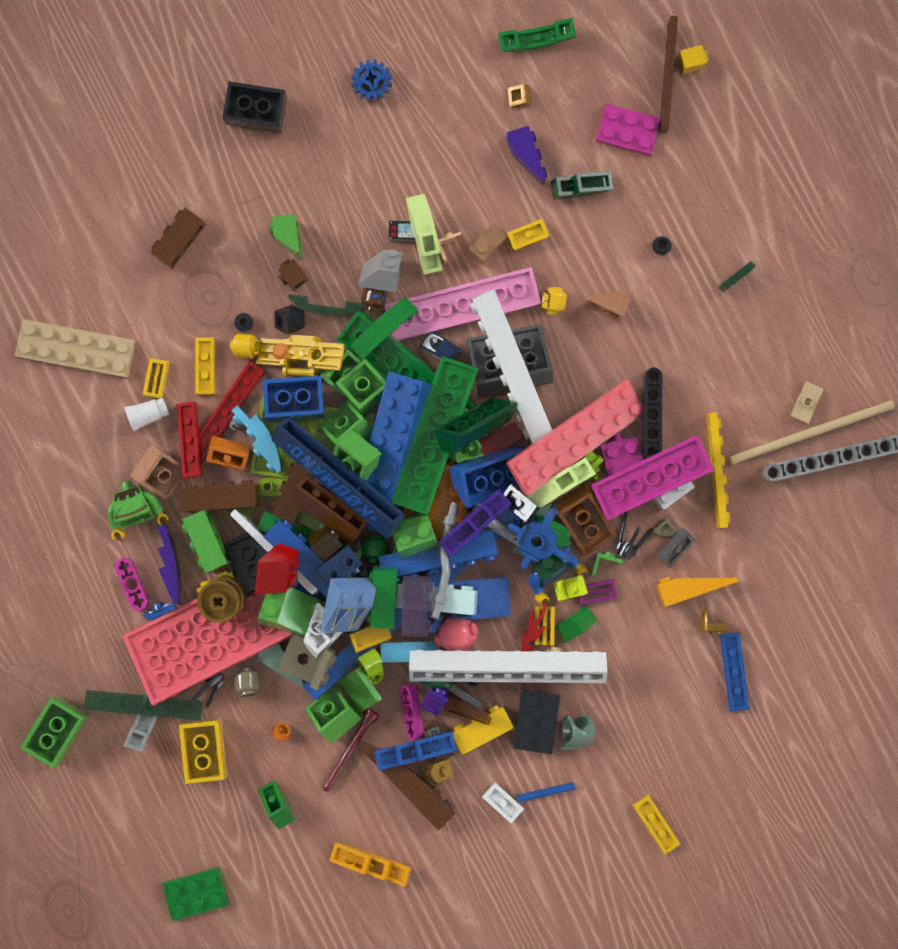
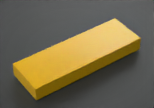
M214 337L195 338V395H215Z
M648 794L632 804L664 855L681 845Z

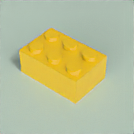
M222 719L184 722L180 724L179 731L185 784L224 780L228 775Z

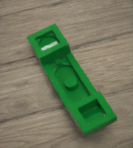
M573 18L554 21L552 25L518 32L515 29L498 33L501 52L534 50L576 38Z
M404 297L369 326L349 348L363 361L377 349V346L403 323L405 324L419 310L407 297Z

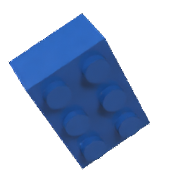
M321 376L263 380L264 414L267 423L282 422L288 417L294 421L325 419Z

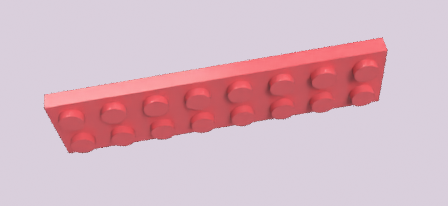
M624 380L507 461L506 464L524 495L529 496L550 481V478L577 462L643 415L644 407L629 380Z

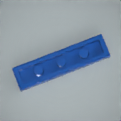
M740 633L719 634L729 711L748 710L749 702Z

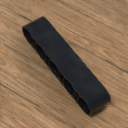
M655 367L648 369L643 375L642 456L644 460L649 458L647 454L649 448L655 449L657 454L662 452L663 375L661 370ZM650 372L655 373L657 381H650L648 374ZM649 391L657 394L656 401L648 398ZM649 410L656 412V420L649 419ZM649 429L656 431L657 436L655 439L648 437Z

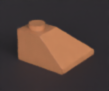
M611 291L590 296L585 307L620 322L626 313L631 299L623 291Z

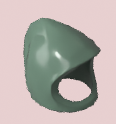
M585 714L575 719L566 715L563 718L562 735L564 745L559 746V750L584 749L594 742L596 728L589 715ZM579 724L582 725V729L578 728Z

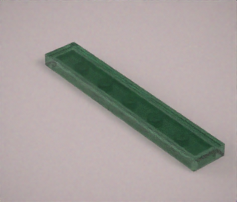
M86 690L84 710L201 721L203 701L196 700L194 703H191L188 699L169 698L153 706L146 695Z

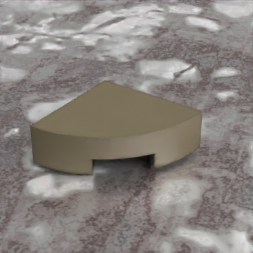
M665 518L652 532L661 537H670L677 534L679 530Z

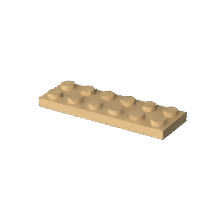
M22 319L15 357L128 378L136 341Z

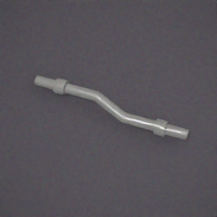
M451 502L448 515L445 516L442 538L452 530V527H455V515L458 504L455 502ZM441 545L439 546L443 573L438 592L433 599L434 607L431 615L433 619H439L442 605L445 604V593L451 573L448 553Z

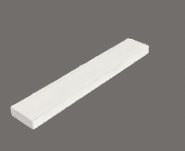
M234 509L231 512L230 516L267 552L273 548L263 538L264 534L240 510ZM297 570V581L312 595H317L319 590Z

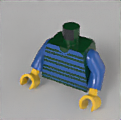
M571 552L565 559L552 554L550 557L539 560L532 566L528 582L534 594H536L535 600L541 606H543L542 601L544 599L550 602V598L543 592V589L569 570L574 568L577 576H580V573L584 571L588 574L584 564L579 563Z

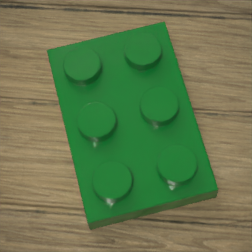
M219 866L162 883L172 921L229 905Z

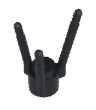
M628 511L624 512L615 548L618 549L616 554L630 560L651 534L653 528H650L635 546L633 543L641 530L640 527H637L630 541L624 540L622 544L628 517Z
M220 672L206 679L207 683L190 702L194 703L209 686L215 687L206 704V707H209L224 684L223 679L225 676Z

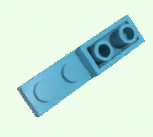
M236 406L232 410L235 414L233 418L239 425L244 424L248 428L246 432L253 440L257 438L252 444L255 447L254 453L260 459L264 457L268 461L266 466L273 473L277 471L281 474L283 472L282 460L277 445L271 441L273 437L271 432L258 415L250 419L239 406Z

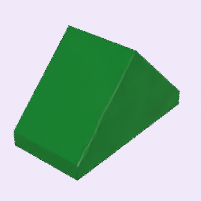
M585 605L555 626V628L567 643L584 633L597 619L588 606Z

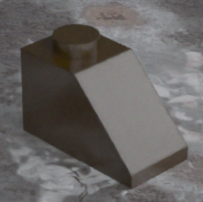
M326 526L307 536L311 550L325 562L342 546L339 539L341 536L334 529L330 531Z

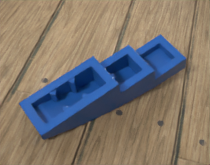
M448 732L373 752L377 769L383 770L457 751L453 732Z

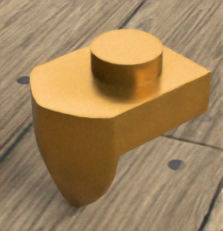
M704 607L699 620V631L723 634V631H728V623L708 622L707 607Z
M450 759L428 764L423 769L422 775L431 783H440L454 778Z

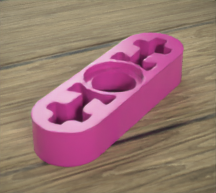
M129 558L119 559L115 564V569L131 608L136 611L146 609L149 599L133 561ZM123 561L124 563H129V567H127L128 573L133 572L134 574L133 576H127L125 579L123 575H127V573L120 568L123 565ZM129 579H135L137 582V587L134 590H130L127 587ZM139 590L141 591V593H138L137 595L139 599L144 600V602L141 603L142 607H140L139 605H135V602L137 601L136 595L131 596L130 593H135Z
M413 683L405 684L400 688V697L406 734L413 741L423 737L424 729L417 687Z

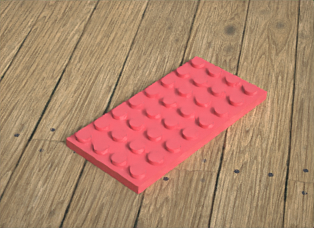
M254 592L247 595L242 611L226 622L216 623L206 619L199 611L197 598L123 635V639L151 704L155 706L290 638L293 633L258 624V616L266 594L258 595Z

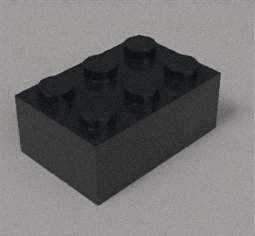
M228 81L222 119L225 125L281 134L288 98L286 91Z
M521 688L513 749L546 754L553 753L560 703L559 694Z

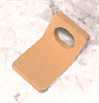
M449 232L442 235L441 239H438L440 255L444 264L447 263L441 245L461 239V232L455 234Z

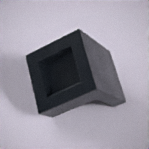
M289 305L274 311L275 328L281 332L289 334L304 328V310L294 305Z

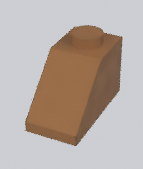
M493 224L469 248V254L481 265H484L508 236Z

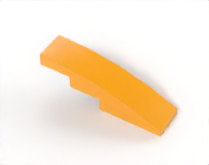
M335 842L329 860L363 875L368 874L403 887L407 886L412 870L411 866Z

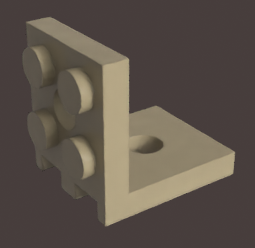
M292 634L278 670L311 683L310 688L315 690L326 686L330 676L327 674L329 668H333L337 656H335L336 650L328 647L316 659L303 642L304 637ZM301 653L309 656L307 664L299 662L298 657Z

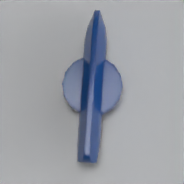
M158 603L153 605V611L148 610L147 614L143 616L145 619L154 620L175 610L177 605Z

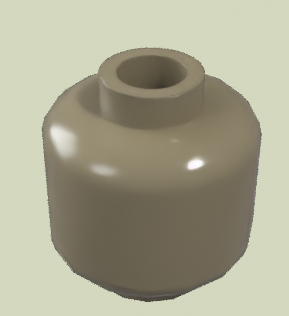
M241 668L239 673L233 676L236 694L243 698L256 695L255 692L260 687L257 672L250 671V668Z

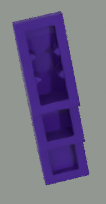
M498 489L440 539L438 543L450 557L453 556L512 503Z
M162 525L157 527L164 546L158 548L165 567L158 570L175 605L181 603L180 567L175 543L168 525Z

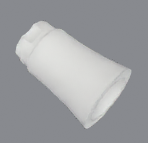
M163 398L125 407L128 420L134 432L169 415Z

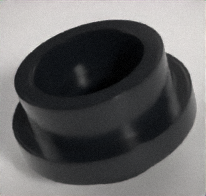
M659 236L653 241L652 249L657 255H666L671 250V242L667 237ZM663 243L665 245V248L660 249L658 247V244Z
M247 313L237 315L234 320V325L240 332L250 331L254 324L253 318ZM242 319L247 320V324L244 326L240 324Z

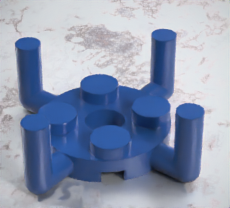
M552 508L547 513L543 522L531 521L521 528L518 526L519 520L515 518L508 524V529L518 535L517 542L521 553L525 556L521 563L522 569H527L532 560L539 561L550 557L552 554L565 559L571 552L568 546L562 550L556 547L557 533L550 526L553 518L558 513L556 508ZM534 536L540 537L542 545H535L532 538Z

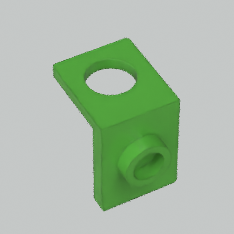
M605 551L604 554L596 553L590 575L595 576L600 558L620 564L623 563V560L615 558L616 554Z

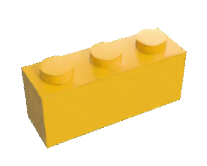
M497 704L488 709L489 713L487 714L492 718L489 726L471 720L466 725L462 722L453 727L454 740L462 755L514 728L503 705L499 707Z

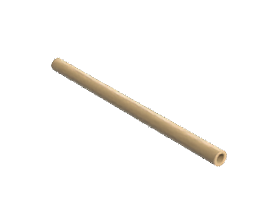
M892 400L731 455L729 456L730 462L734 465L893 410L895 405Z

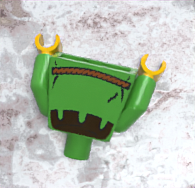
M131 481L121 483L122 491L113 495V501L107 512L110 527L114 530L111 537L115 541L117 540L116 532L120 533L121 539H124L125 532L122 529L156 518L155 515L158 516L157 522L159 525H163L160 521L162 516L166 517L169 522V516L162 513L163 509L157 498L147 490L142 491L139 486L133 487Z

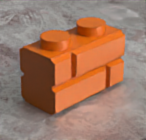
M212 436L206 462L217 463V465L244 471L250 445Z

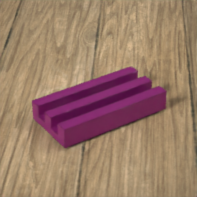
M614 579L585 584L586 589L610 584L611 587L587 592L588 594L577 596L579 605L617 598ZM612 591V595L584 601L582 599L585 596Z

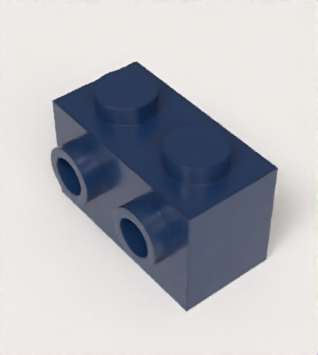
M346 545L315 570L329 587L331 578H346L349 574L352 577L361 570L359 566L362 565V562L351 548Z

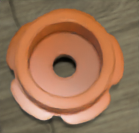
M279 723L276 727H273L272 734L276 740L287 741L289 739L291 730L287 724Z

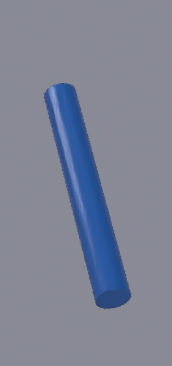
M571 782L519 794L517 798L520 803L575 790L574 783Z

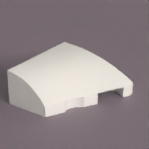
M319 603L315 605L303 641L316 659L343 633H321L320 629L325 608Z

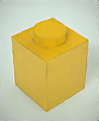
M702 45L680 50L677 56L682 75L704 69L709 61L708 53L703 49Z

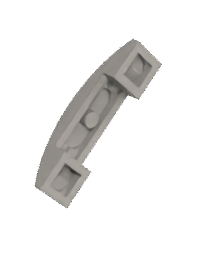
M147 693L145 694L133 727L130 728L124 743L125 747L143 752L164 701L153 706Z

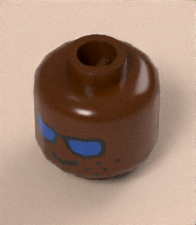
M363 288L361 303L367 306L366 310L377 312L378 308L385 307L387 291Z

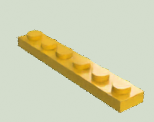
M715 412L707 414L706 418L710 460L714 471H712L716 524L717 528H728L730 513L726 511V505L729 503L728 494L724 490V485H727L726 474H723L722 466H725L724 455H721L720 448L723 447V438L719 436L721 418Z

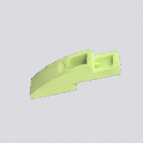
M425 194L407 197L406 203L412 233L416 240L422 274L441 271L439 242Z
M585 457L550 478V481L527 497L541 509L593 477L596 473Z

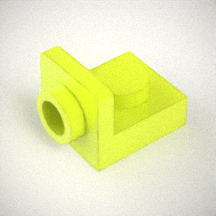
M583 575L554 582L558 601L588 594Z

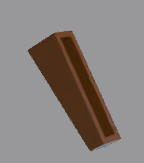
M449 693L448 701L444 705L446 711L489 726L492 720L489 714Z

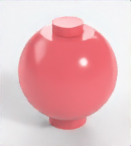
M450 616L442 622L439 632L435 634V642L439 648H444L447 651H468L476 642L478 628L471 620L453 619V616Z

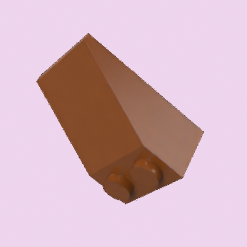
M584 484L552 504L553 508L558 510L559 518L565 527L568 528L570 535L584 556L617 536Z

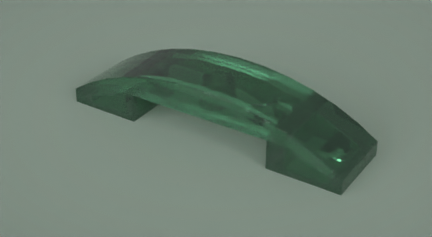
M289 294L288 296L289 300L299 308L319 316L346 317L354 315L357 310L365 311L366 309L365 303L346 301L344 309L309 304L310 299L308 296Z

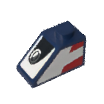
M434 332L429 333L420 345L422 349L438 360H441L443 356L456 361L462 353V349Z

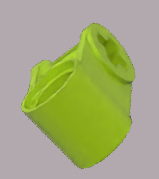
M372 649L357 658L359 667L362 668L373 685L383 679L382 659L376 649Z

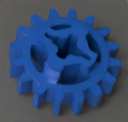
M375 59L373 63L366 60V65L360 62V69L354 68L356 74L351 75L352 80H354L351 82L352 87H356L354 89L355 94L360 93V99L366 97L367 102L371 98L377 102V97L379 96L384 99L383 93L389 94L387 87H392V82L389 81L392 79V75L388 74L389 68L383 69L384 63L381 62L377 65V60ZM370 75H372L374 80V87L370 83Z

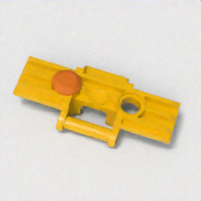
M291 335L289 339L285 340L261 338L256 364L282 366L284 377H289L290 375L318 376L320 369L340 371L345 345L323 343L319 337ZM298 360L307 361L310 369L292 368V366Z

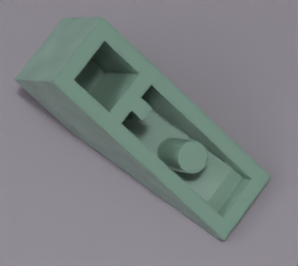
M281 642L255 655L259 662L262 661L263 664L301 687L305 684L304 680L278 670L286 651Z

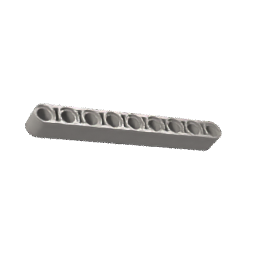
M898 435L770 464L762 469V477L767 482H774L897 453ZM882 442L887 445L885 452L880 448ZM863 446L867 447L869 450L867 456H864L862 454ZM844 451H848L850 454L848 461L843 458ZM826 455H829L832 459L830 465H827L824 461ZM807 459L813 462L811 470L805 465ZM789 463L792 464L795 469L792 474H790L787 471V465ZM770 468H773L776 471V476L774 478H771L768 475V470Z

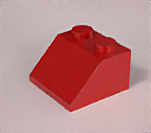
M278 543L258 561L255 594L286 592L291 586H294L298 580L296 574L300 563L298 559L299 551Z

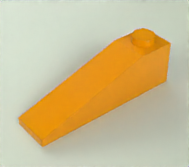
M670 576L659 579L660 583L655 585L662 605L666 607L739 581L738 578L671 579Z

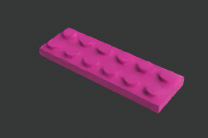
M698 435L600 480L592 484L591 487L607 520L710 473L714 471V468Z

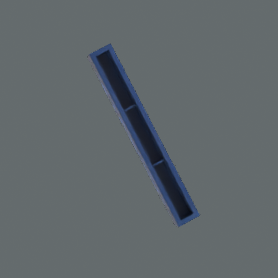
M288 417L276 426L271 441L386 539L400 528L406 515L293 419Z

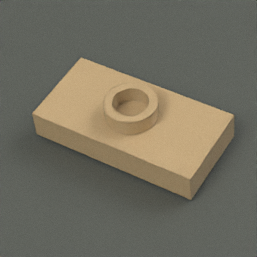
M807 381L804 382L790 417L809 424L824 389Z

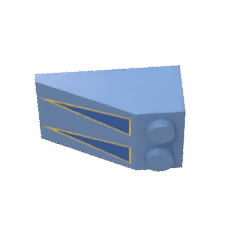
M367 577L331 578L320 629L321 633L358 631L373 606L376 588Z

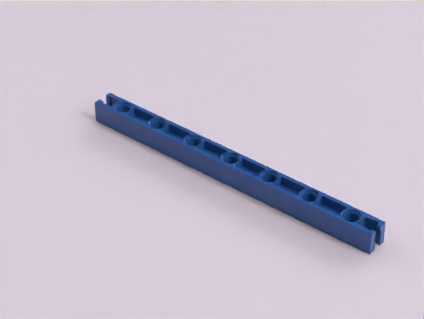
M506 508L495 518L506 526L515 518L519 521L521 520L509 508ZM482 529L481 532L478 534L490 532L492 530ZM494 532L495 540L497 541L502 536ZM459 564L456 569L450 570L448 583L468 566ZM438 569V573L428 575L418 585H423V582L434 583V587H439L443 573L442 569ZM396 608L394 629H389L390 633H393L418 610ZM349 644L337 655L333 668H329L327 674L330 676L326 686L315 690L310 688L311 683L306 682L303 685L304 689L316 700L358 663V657L374 649L379 644L357 653L353 644Z

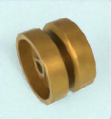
M217 577L204 585L200 590L197 600L199 611L211 622L222 623L229 621L242 611L246 602V594L241 583L233 577Z

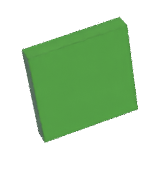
M361 667L356 668L338 680V683L359 713L382 699Z

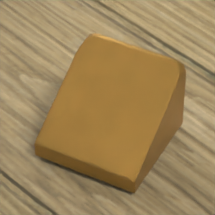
M521 84L507 88L509 107L532 105L530 86Z

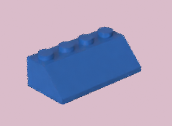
M512 445L449 467L453 487L465 507L469 508L483 503L498 489L504 494L510 484L518 490L521 489L506 462L526 448Z

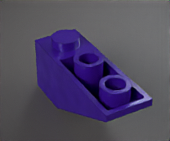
M526 126L507 132L506 138L512 156L541 185H544L547 172L545 167H541L540 160H542L540 149H536L534 144L536 142L534 131H530V127Z
M430 687L420 707L437 716L448 701L447 689L444 687Z

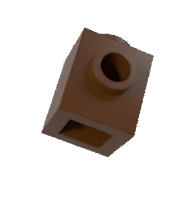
M294 259L284 261L280 265L281 268L278 269L281 273L278 277L284 286L288 284L292 291H295L309 281Z

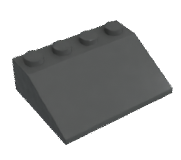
M541 324L511 330L534 387L553 383V369ZM487 335L467 338L471 365L479 368L475 379L478 397L510 391L508 385L504 387L500 378L503 375L501 368L497 369L492 359L496 357L494 351H489L485 342L488 339Z

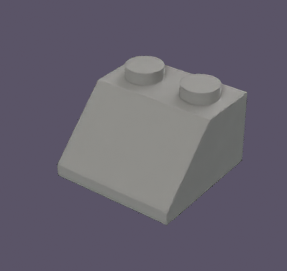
M383 250L365 262L358 287L396 292L401 273L403 252Z

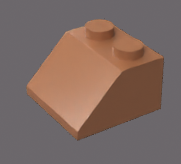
M151 444L130 476L139 484L168 500L182 480L181 463Z

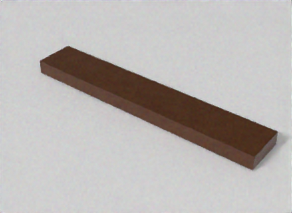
M673 15L669 18L667 26L660 133H667L670 123L678 16Z

